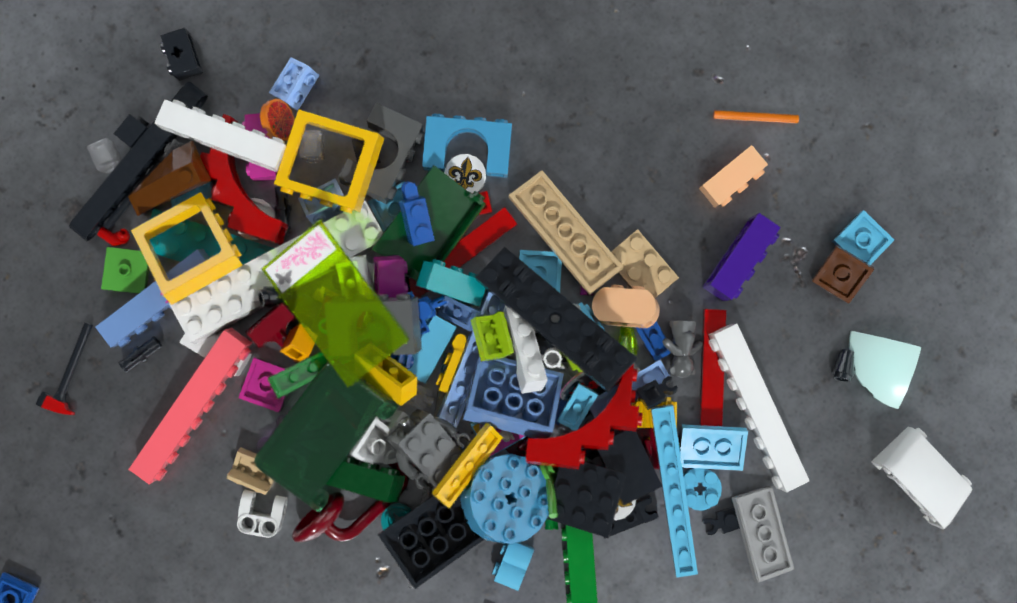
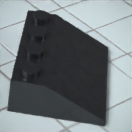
M433 495L377 534L414 589L421 586L484 540L472 531L467 523L468 520L461 506L460 495L450 508L446 507Z

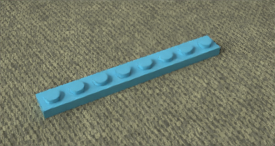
M672 404L651 408L675 575L676 577L696 575L698 571L674 408Z

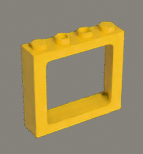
M298 109L274 184L281 187V192L293 195V192L300 193V198L309 201L316 198L320 200L319 204L332 208L333 204L340 206L339 210L352 214L353 210L360 212L385 138L378 133ZM307 124L365 141L347 196L342 197L289 179Z
M201 192L131 230L163 296L171 305L242 266L238 258L242 256L238 247L235 244L231 245L230 241L233 240L227 228L224 230L222 228V225L225 224L219 213L215 214L213 212L216 207L210 197L206 199ZM202 211L221 247V252L176 278L169 280L150 239Z

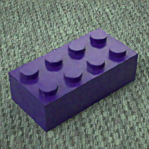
M760 213L750 217L703 288L723 302L733 298L737 299L743 291L741 286L744 281H749L756 271L753 269L758 262L761 263L768 252L765 250L770 244L773 245L780 235L777 232L781 227Z

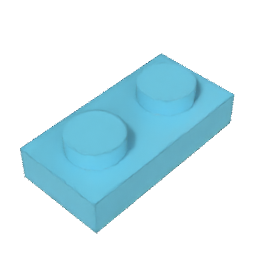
M578 383L559 415L557 422L573 431L578 430L598 393Z

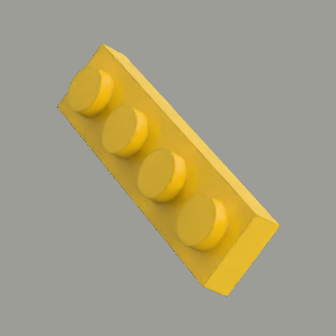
M485 423L433 490L432 494L446 507L450 508L503 437L490 424Z

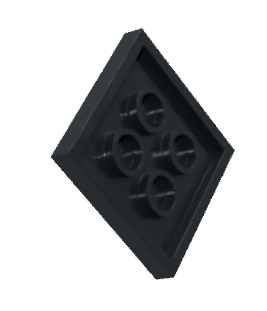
M584 461V464H579V469L559 467L554 485L558 516L550 518L548 514L546 519L609 538L627 473Z

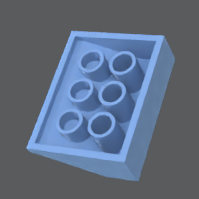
M479 355L463 420L482 425L487 423L493 428L534 439L549 438L554 429L564 374L545 369L548 380L543 390L521 394L516 375L517 361L502 358L481 362Z

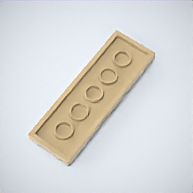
M540 171L509 195V199L589 295L623 269L621 263L543 171Z

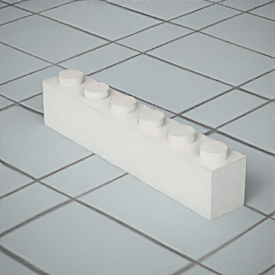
M164 99L155 120V124L161 129L278 173L286 148L285 141L277 137L269 139L264 137L265 134L253 129L251 132L245 130V126L237 122L229 124L218 115L213 114L210 117L205 115V111L197 107L189 109L185 107L186 104L173 99V102Z

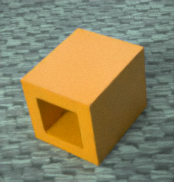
M300 323L289 331L280 352L299 363L309 357L319 335L313 332L310 327Z

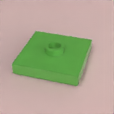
M107 247L101 289L137 294L146 289L149 266L142 252Z

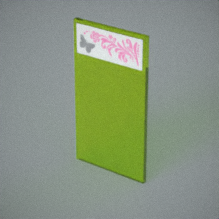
M322 220L317 221L311 228L261 268L347 387L352 386L354 382L410 340Z

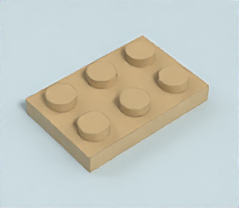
M638 229L611 251L623 266V269L618 274L631 289L632 286L645 287V290H648L656 298L679 278Z

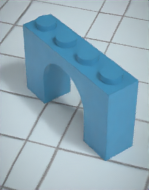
M443 114L427 116L422 163L424 171H429L434 165L444 172L449 142L458 134L470 132L480 136L487 144V176L508 178L512 123H508V120L496 119L495 122H490L482 117L467 120L466 117L455 115L453 118H445Z

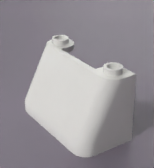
M907 427L871 462L879 470L883 467L887 476L893 479L921 508L920 511L925 514L923 517L929 524L945 529L972 492V483L967 477L960 475L925 439L927 435L920 428Z

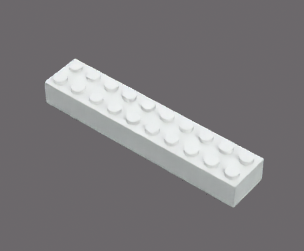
M366 201L363 202L360 212L354 210L352 214L343 212L319 225L336 250L290 286L293 292L337 269L336 263L341 260L362 256L373 250V246L383 232ZM313 229L242 265L175 304H169L190 343L196 344L264 308L260 305L258 291L263 289V287H278L265 269Z

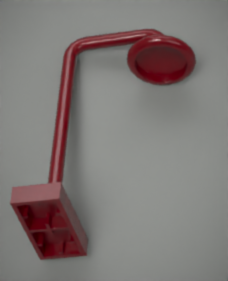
M280 303L270 309L245 332L259 348L266 342H276L282 348L287 338V324L295 317L283 303ZM325 375L313 380L312 382L357 430L362 416ZM398 462L388 464L391 468L400 470V475L406 476L401 491L402 495L407 488L409 477L399 468ZM334 492L316 504L300 520L292 533V539L298 543L306 542L325 533L333 540L341 542L351 540L358 536L393 502L376 500L350 526L338 528L334 522L343 509L344 495L341 492Z

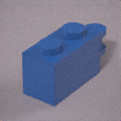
M404 182L401 186L403 199L398 201L408 243L415 246L435 241L425 198L418 194L417 186L414 183Z

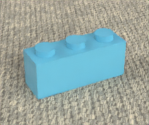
M438 316L427 319L426 323L430 332L423 334L421 337L422 350L412 355L414 363L408 369L417 376V380L425 384L430 379L458 328Z

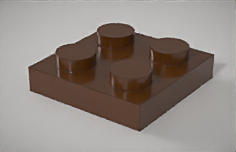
M836 245L813 277L812 282L849 304L875 269L870 264Z

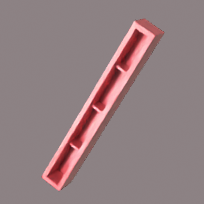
M232 327L222 332L130 466L129 470L149 485L156 480H162L167 473L165 469L168 464H172L179 456V453H177L179 448L184 447L190 440V432L200 426L203 421L201 417L204 412H209L215 404L213 402L215 396H219L225 390L227 385L224 383L226 380L236 374L239 369L237 365L240 360H245L251 352L249 347L252 342Z

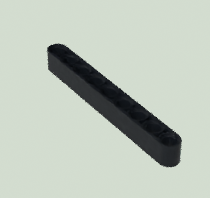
M187 82L173 99L186 104V108L192 109L197 107L201 109L208 95L192 82ZM154 120L73 218L69 228L85 241L93 239L103 227V223L153 163L163 155L178 135L161 129L155 124Z

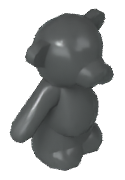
M669 321L673 335L671 340L664 338L662 341L666 349L674 355L670 360L668 374L681 378L695 375L696 369L694 368L691 356L703 345L702 340L694 342L696 321Z

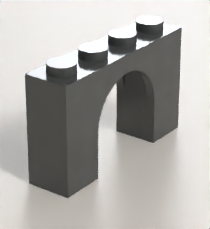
M376 103L367 120L368 128L392 139L398 147V155L395 161L388 167L374 169L366 195L387 204L389 199L393 200L397 192L395 186L398 180H403L406 174V169L404 168L407 162H412L416 153L414 148L417 143L420 144L422 142L425 132H423L422 123ZM347 159L338 177L341 184L348 187L351 186L357 162Z
M388 294L375 295V298H367V295H356L354 299H346V296L341 295L334 296L333 300L325 303L330 356H351L359 351L357 323L364 311L377 312L388 321L392 332L393 355H414L422 350L418 297H410V294H398L396 298H389Z

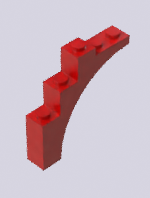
M223 114L222 116L226 123H239L229 115ZM210 148L209 154L201 152L200 158L210 178L217 181L211 191V200L234 208L233 212L228 216L227 227L246 235L282 245L289 225L267 215L249 198L239 179L235 157Z
M634 364L622 376L618 389L607 407L594 420L580 429L563 436L547 439H528L526 463L579 469V464H584L585 451L581 450V447L608 450V445H613L614 432L610 431V429L636 431L637 426L642 425L643 413L639 412V406L630 405V403H635L636 390H632V381H637L638 369L634 368Z

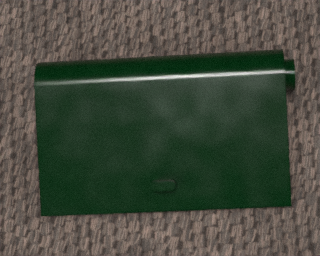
M434 165L417 186L418 194L426 200L435 241L415 246L408 243L400 210L372 248L381 256L399 255L407 262V275L416 282L418 281L424 261L433 262V259L444 262L486 205L483 202L485 198L476 191L472 194L465 190Z

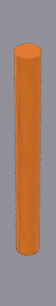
M714 110L713 119L798 123L799 115Z

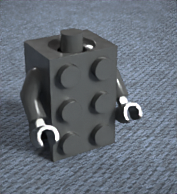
M416 409L410 416L403 418L398 424L399 427L386 438L396 451L399 468L411 480H416L418 489H423V486L418 482L419 480L428 487L432 484L436 488L463 453L460 448L465 446L459 440L465 438L470 442L468 434H459V430L448 421Z

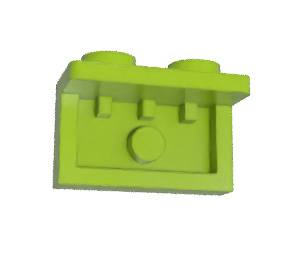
M503 311L497 312L494 315L471 319L481 362L502 359L514 353L513 342L509 335L508 323Z

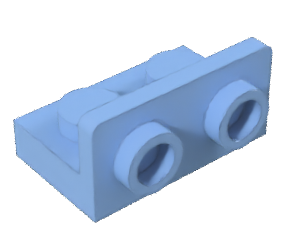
M291 57L269 93L273 97L283 100L293 109L298 110L318 79L319 74L308 65Z
M336 178L317 187V189L345 197ZM298 198L306 217L314 227L343 213V211L339 210L340 206L333 204L331 208L319 204L320 200L313 198L312 201Z

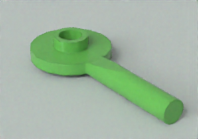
M540 465L542 474L546 479L549 517L556 518L558 512L553 482L556 481L557 468Z

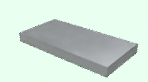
M765 486L732 497L754 582L759 583L795 570L773 487Z

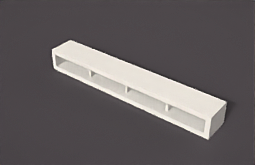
M738 324L727 325L709 334L711 339L709 340V345L719 357L718 364L721 370L725 371L728 376L727 384L737 396L736 403L739 409L743 410L746 415L745 423L755 435V445L764 454L763 462L773 474L772 481L775 487L789 492L809 482L810 480Z

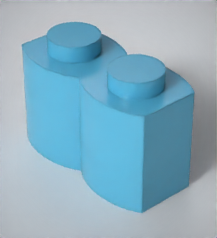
M521 542L513 544L504 543L500 554L503 555L500 563L496 562L492 574L495 575L494 581L518 591L532 558L534 548Z

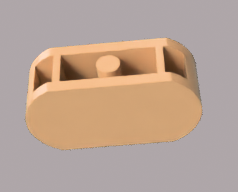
M622 285L603 287L595 294L592 300L593 313L604 325L649 328L657 321L660 313L659 304L655 297L648 290H645V287L632 286V289H625Z

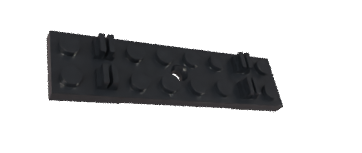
M505 246L475 277L476 281L510 308L606 392H609L636 362V356ZM554 315L560 319L556 323L551 321V317Z

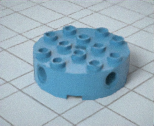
M505 454L487 458L461 492L460 501L465 517L468 520L467 523L472 531L488 541L513 544L528 540L541 529L549 514L546 479L536 464L526 463V457Z

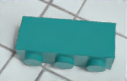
M433 259V262L424 261L416 286L480 307L486 288L476 281L475 277L478 274L471 272L468 275L463 274L464 269L451 266L449 269L445 267V262Z

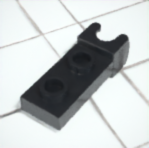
M651 496L636 500L634 509L627 517L614 520L610 536L657 519L659 517L657 511L648 512L645 510V507L652 503Z

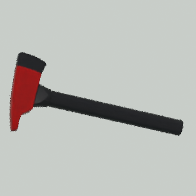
M84 322L55 395L51 396L47 392H42L37 399V406L60 414L75 415V412L71 411L68 403L65 402L66 392L93 327L92 324Z

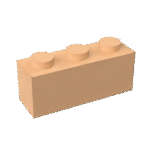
M751 145L699 189L715 208L718 205L724 207L732 200L731 195L737 191L740 194L749 186L747 182L751 178L757 180L765 173L763 169L768 164Z

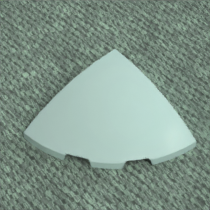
M850 331L849 350L854 351V373L858 381L873 394L875 399L887 406L898 409L913 377L921 347Z

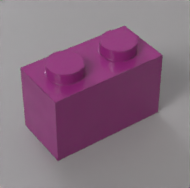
M399 255L373 257L374 296L388 294L389 298H396L398 294L408 293V286L405 282V274L408 271L407 262Z

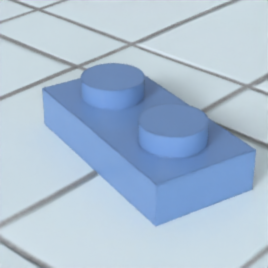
M445 296L444 300L447 301V304L441 306V310L438 311L437 315L473 332L471 319L480 317L481 311Z

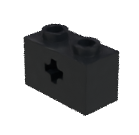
M185 27L160 35L162 40L160 48L163 55H167L169 63H166V66L171 76L173 75L180 81L203 73L191 34Z

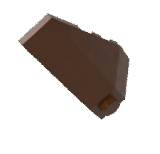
M193 141L174 149L128 196L137 216L211 181Z

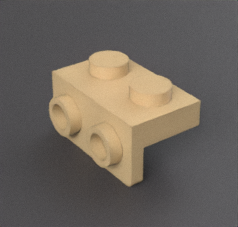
M240 447L237 451L233 467L227 474V479L250 488L257 493L266 495L274 484L280 464Z

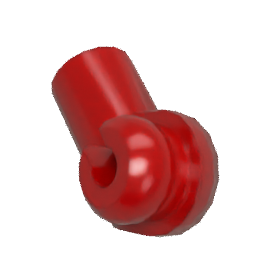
M102 227L97 233V236L112 246L125 244L130 239L129 231L126 229H120V231L112 233L105 227Z

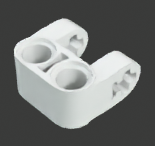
M245 489L241 496L238 511V529L245 534L266 538L273 537L282 528L288 497L276 495L271 514L253 511L256 492ZM246 517H250L253 520V527H248L245 524ZM267 521L274 523V531H269L266 528Z

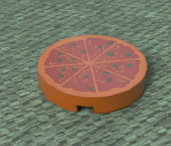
M275 98L266 101L267 103L263 104L260 112L262 127L266 128L268 132L266 134L270 139L277 137L287 141L295 121L292 110L281 99Z

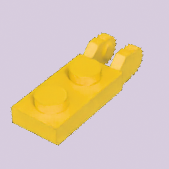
M461 333L453 338L454 340L451 343L453 352H448L444 364L447 365L445 373L440 372L436 385H439L438 390L444 393L448 391L466 345V337Z

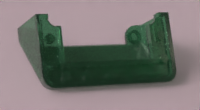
M331 359L322 367L257 453L254 464L265 475L309 507L320 512L329 500V493L323 487L376 416L383 420L388 419L400 405L358 372L338 359Z

